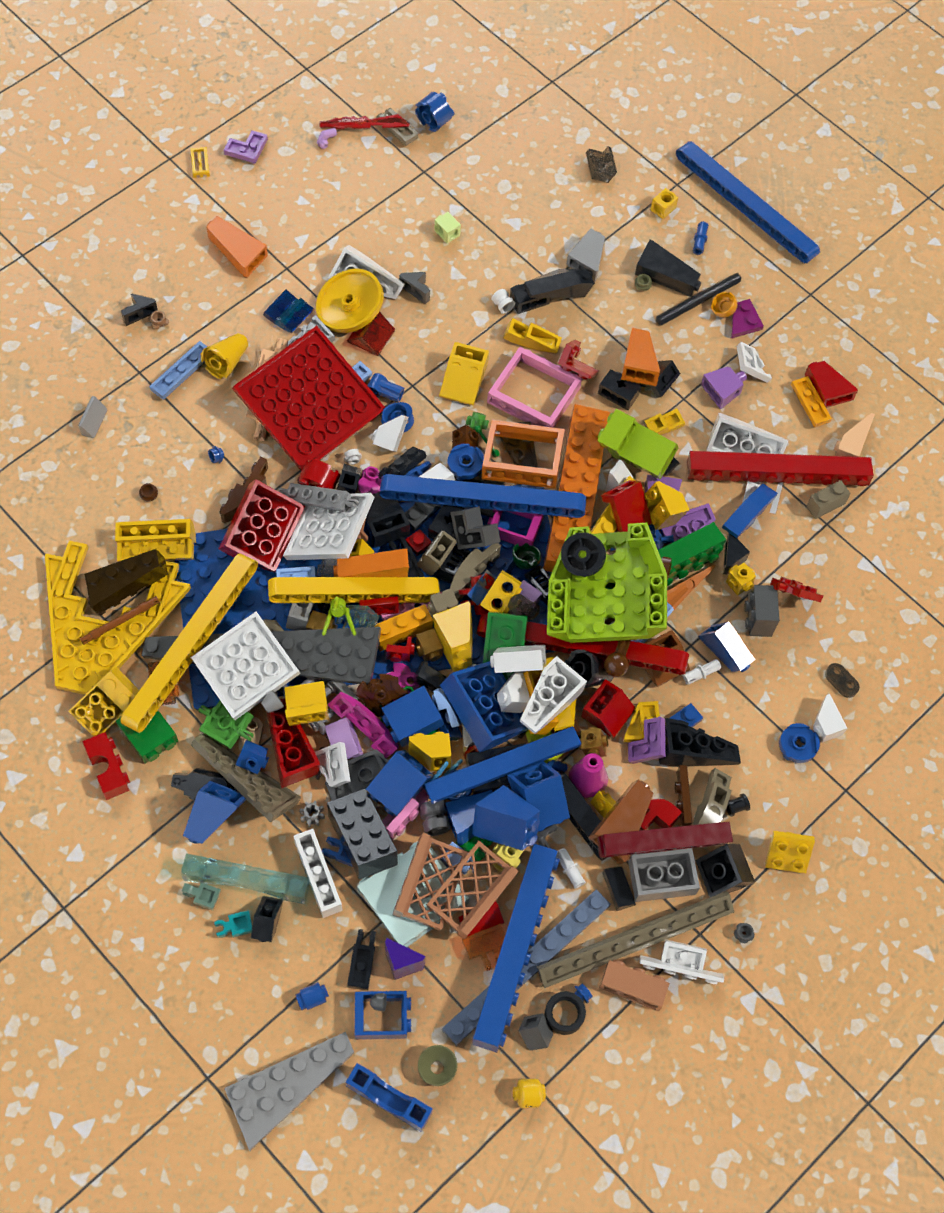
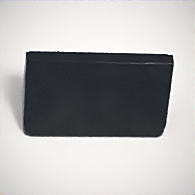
M622 866L604 869L602 874L616 911L635 906L636 903Z

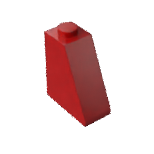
M826 361L813 362L806 369L805 377H809L826 408L854 400L858 392L857 388Z

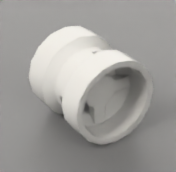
M505 289L498 290L491 298L493 303L498 305V309L502 314L508 313L515 306L514 300L508 297L509 294Z

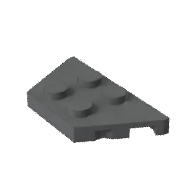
M377 749L348 760L350 782L338 786L337 799L366 789L389 760Z

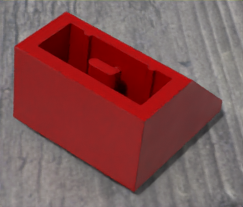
M605 679L583 708L581 717L595 727L601 728L605 734L614 739L636 708L622 689Z

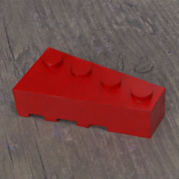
M285 698L280 699L284 705L283 708L270 713L267 712L281 789L317 775L320 768V762L301 724L289 726L285 710H287Z

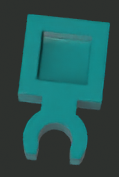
M249 910L228 915V922L223 920L214 922L215 927H224L222 932L216 933L218 938L225 937L228 932H232V937L252 933Z

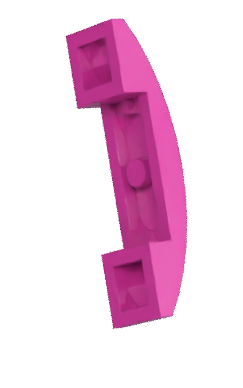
M340 692L328 703V706L341 719L346 716L373 742L371 747L381 752L386 759L398 749V744L394 742L386 726L367 707L353 697Z

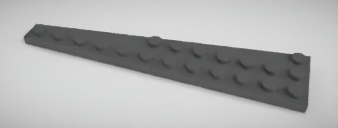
M381 627L355 628V636L350 628L327 629L324 636L322 635L323 629L271 632L301 673L297 677L360 684L362 681H365L366 685L372 680ZM211 634L201 650L223 634ZM178 636L146 637L142 657L162 660Z

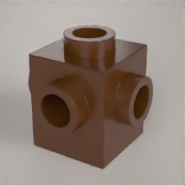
M467 425L452 431V448L460 444H470L471 447L475 448L476 446L478 448V432Z

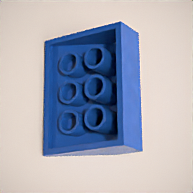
M490 661L453 672L440 685L479 752L494 748L529 730L520 722L523 712H501L497 693L505 684L506 679L502 673H495V669L491 668Z

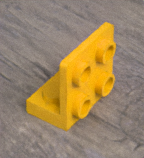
M323 681L284 688L287 707L285 713L289 726L329 720L325 684Z

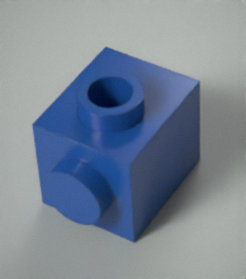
M246 740L235 765L258 774L260 768L265 769L269 760V757L266 756L268 749Z

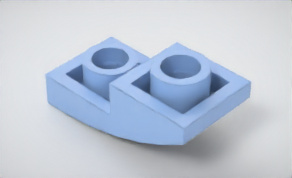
M441 688L434 690L432 695L433 703L435 706H438V710L447 709V712H445L447 723H451V727L461 725L462 722Z

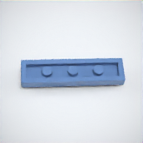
M201 341L195 344L149 386L150 390L164 400L205 363V361H201V352L207 346Z

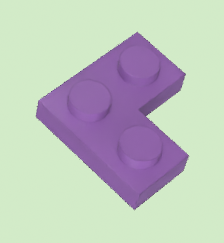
M252 130L246 142L230 138L224 148V155L255 164L268 140V136Z
M656 717L644 720V739L628 743V762L632 764L666 757L665 718Z

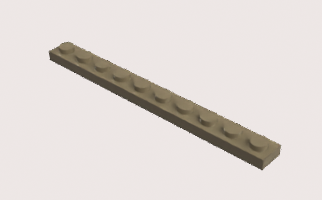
M725 891L539 965L537 970L541 984L544 988H547L607 964L609 960H617L665 939L734 913L731 896Z

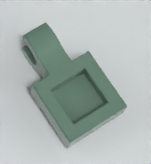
M202 882L199 888L185 883L182 894L194 897L193 904L213 911L221 889Z

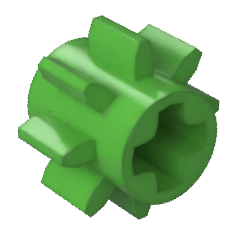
M473 412L472 416H467L466 425H470L469 427L472 429L479 425L482 431L487 429L489 420H485V414Z

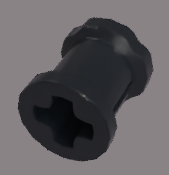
M742 793L739 797L729 800L726 811L729 816L733 817L735 813L743 810L749 811L750 803L747 796Z

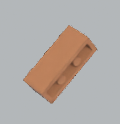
M609 960L599 989L660 1011L670 983L666 982V979L659 975L650 976L645 974L643 969L637 967L629 968L622 961Z

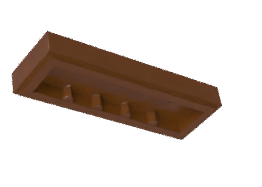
M679 765L676 772L677 782H675V794L679 796L676 807L682 812L680 816L681 826H690L692 824L688 769L686 765Z

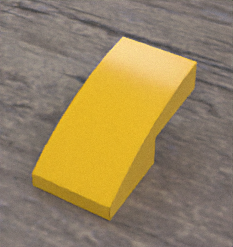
M677 408L664 415L659 413L644 421L648 429L660 435L672 432L686 425Z

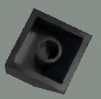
M727 843L695 860L709 897L725 891L728 893L738 891L755 882L740 844Z

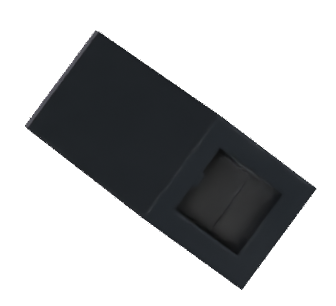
M344 464L337 490L355 494L361 468Z

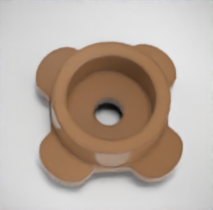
M155 311L148 317L154 329H159L163 325L169 324V320L166 319L163 311Z

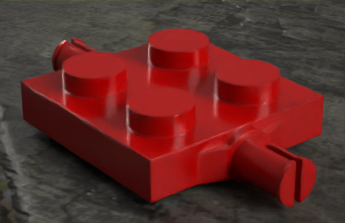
M782 576L780 579L772 578L770 585L774 586L775 590L783 593L788 592L795 596L820 603L824 596L817 593L818 589L805 586L799 581L790 580Z

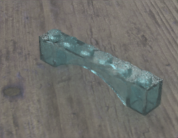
M186 854L181 870L184 881L241 887L300 904L306 903L310 886L309 877Z

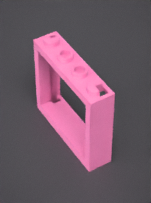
M519 347L488 392L487 403L524 422L531 421V425L554 428L581 388L582 378L576 373L562 369L560 365L549 362L544 357L533 354L528 349ZM520 361L570 386L550 417L499 392Z

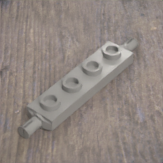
M290 483L288 489H278L282 494L305 506L344 512L348 506L356 508L359 505V501L351 499V494L347 491Z

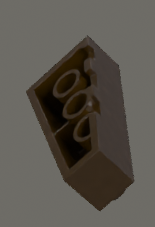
M157 549L85 573L90 607L101 616L106 613L105 610L121 604L120 601L128 596H134L141 588L148 587L168 575L165 557Z

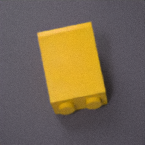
M468 601L433 615L434 628L443 646V653L454 672L466 669L472 665L473 626L471 606Z

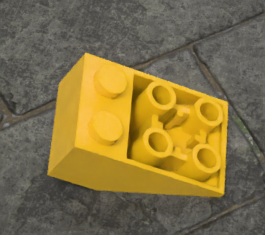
M454 342L439 397L474 406L488 365L489 350Z
M114 667L68 712L94 737L104 733L122 716L139 692V689L117 667Z

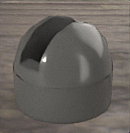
M385 993L373 995L370 1001L371 1007L377 1011H385L387 995Z

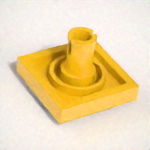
M773 830L765 867L806 874L815 843L814 836Z

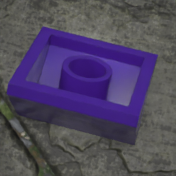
M386 938L385 953L395 980L424 969V955Z

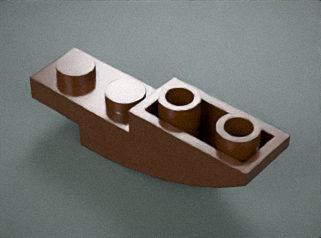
M260 456L259 460L254 462L251 474L245 478L243 485L237 483L235 488L230 490L226 504L221 506L219 512L223 523L226 524L233 519L249 483L257 479L267 485L266 476H264L268 470L266 458Z

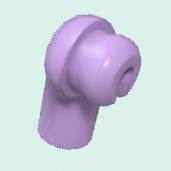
M336 129L323 130L317 139L318 146L322 149L327 148V139L337 135Z

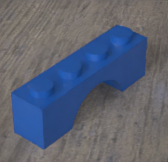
M358 1063L345 1082L347 1088L422 1132L433 1113V1108L415 1097L396 1090L380 1079L375 1073Z

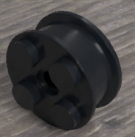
M584 532L576 533L564 542L561 549V560L565 568L572 574L582 577L591 576L603 567L606 560V550L601 540L596 536ZM582 551L586 552L585 558H581L580 556Z

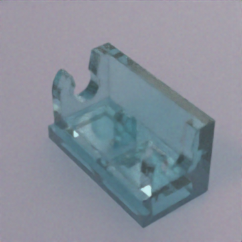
M346 605L350 609V616L355 628L375 627L380 616L369 606ZM346 615L337 617L336 624H341L344 618L345 624L342 628H350Z

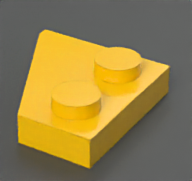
M658 701L638 702L624 736V742L644 739V720L660 717Z

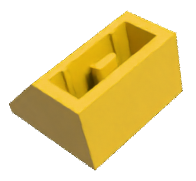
M656 481L644 494L652 524L656 530L675 525L690 510L681 492L660 481Z
M435 732L432 735L417 733L409 736V754L430 772L438 771L446 761L449 764L445 770H449L451 768L449 733Z

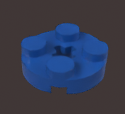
M470 444L457 445L452 448L448 456V469L458 480L475 478L482 473L484 455L476 446L474 448ZM463 459H466L467 461H469V460L471 461V462H469V464H463V463H462V462H463Z
M801 723L788 726L779 739V747L783 757L795 763L811 761L820 748V740L817 733L809 729V726ZM797 739H800V742L804 743V745L798 747L795 745Z

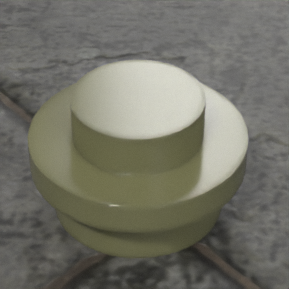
M641 274L635 279V287L641 291L649 290L652 286V280L646 274Z

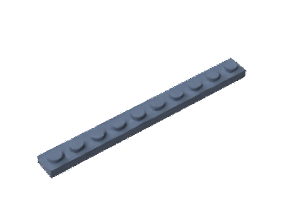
M597 889L539 940L534 947L528 950L531 957L528 966L524 965L522 973H525L522 986L538 972L537 966L552 960L610 907L611 904ZM489 986L442 1028V1031L455 1046L476 1029Z

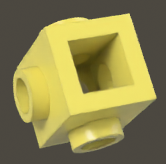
M499 843L492 850L494 854L510 867L517 868L521 862L519 857L523 852L522 850ZM493 864L497 870H504L499 864Z

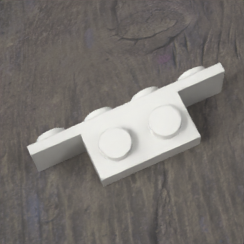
M665 939L661 960L642 955L639 958L640 964H643V967L655 970L657 967L664 969V972L676 975V972L685 974L684 976L690 979L700 977L711 984L724 983L723 974L703 970L707 953L705 948Z

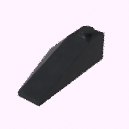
M557 269L526 281L523 285L530 298L586 297L595 282L588 270Z
M665 718L666 757L659 758V764L678 767L679 765L711 766L739 765L741 763L738 745L718 736L712 737L701 728L698 730L688 726L689 723L683 720Z

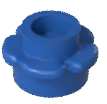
M213 446L212 449L208 450L212 463L222 462L224 452L221 448Z
M583 983L578 987L575 986L576 991L574 994L579 996L583 1002L589 1003L593 996Z

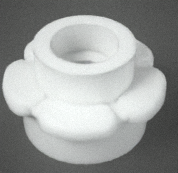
M358 449L348 450L345 452L344 461L350 465L360 462L362 454L359 453Z

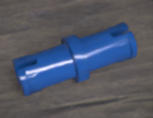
M704 221L698 223L697 233L694 235L693 253L696 255L704 252V244L708 238L706 234L709 225Z

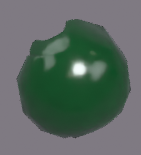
M528 543L522 546L516 544L512 549V558L518 568L530 570L540 564L541 553L536 546L529 545Z

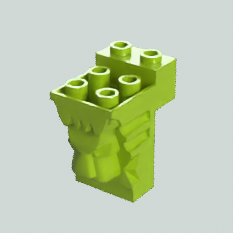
M615 409L614 413L611 412L608 416L606 427L600 430L597 441L609 451L613 458L618 460L624 459L627 464L632 463L634 467L640 468L661 480L679 449L677 443L638 424L634 417Z

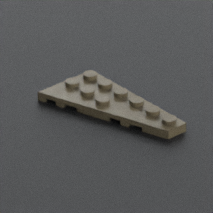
M206 734L194 738L191 746L270 823L299 803L301 796L287 787L281 789L278 781L261 770L256 774L236 766L235 764L239 756Z

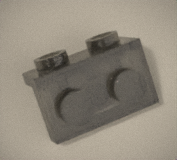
M607 146L603 152L593 149L587 150L586 157L591 178L609 183L617 173L612 148Z

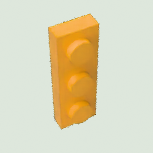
M809 377L792 381L791 387L814 428L830 423L832 418Z

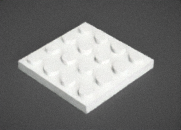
M372 493L351 494V499H357L359 505L356 508L348 506L344 512L305 506L283 556L286 560L349 558L375 497Z
M254 612L191 657L234 720L262 702L270 691L276 692L301 674L257 612Z

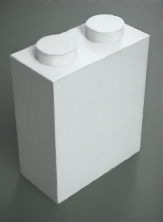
M545 645L497 648L493 656L490 657L491 668L495 669V673L543 670L546 666Z

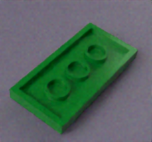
M488 612L483 663L490 661V657L493 656L497 648L525 646L528 616ZM502 672L506 681L515 673Z

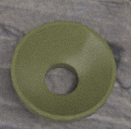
M434 1045L425 1049L418 1060L420 1077L432 1086H443L449 1083L457 1072V1059L454 1053L442 1045ZM434 1062H440L443 1064L444 1070L440 1074H434L431 1071V1065Z

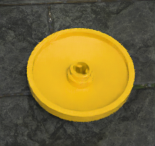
M349 269L342 271L330 278L321 288L316 300L317 316L331 331L338 333L357 331L368 325L379 313L384 299L382 285L376 276L367 270Z

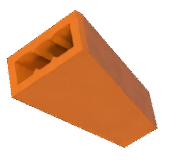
M216 216L207 224L208 238L245 278H248L268 256L266 244L219 216Z
M632 328L621 380L657 386L660 368L650 332Z
M399 549L352 556L345 559L339 558L337 559V565L333 566L334 577H408V550Z

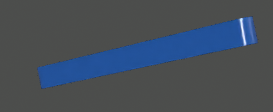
M688 141L676 150V157L681 163L802 263L807 264L820 253L819 246L695 143Z
M392 474L382 476L379 492L382 498L390 500L461 507L479 506L481 509L572 518L583 517L586 509V496L582 493Z

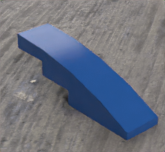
M761 484L730 516L722 528L738 538L764 512L767 505L776 498L778 493L765 484Z

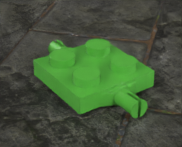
M221 700L212 709L207 708L205 705L200 706L199 712L206 716L204 723L199 728L203 734L229 749L234 746L241 736L248 741L252 740L250 737L253 738L254 734L246 730V727L254 718L251 713L246 712L234 720Z

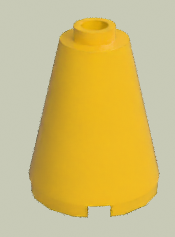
M236 333L204 348L201 352V361H205L207 365L205 367L206 370L218 379L230 376L248 348V340L246 336Z

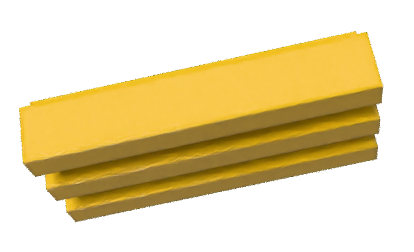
M207 147L190 148L193 178L199 175L200 178L203 175L210 177ZM202 151H204L206 170H202ZM194 152H197L199 171H196Z

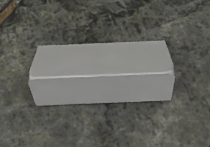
M95 396L90 398L78 424L81 434L90 438H95L107 412V408Z

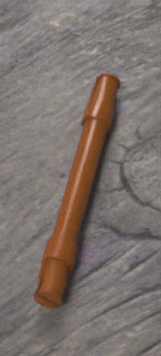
M157 596L138 604L139 606L103 626L93 629L90 633L79 639L83 645L96 640L104 633L160 603Z

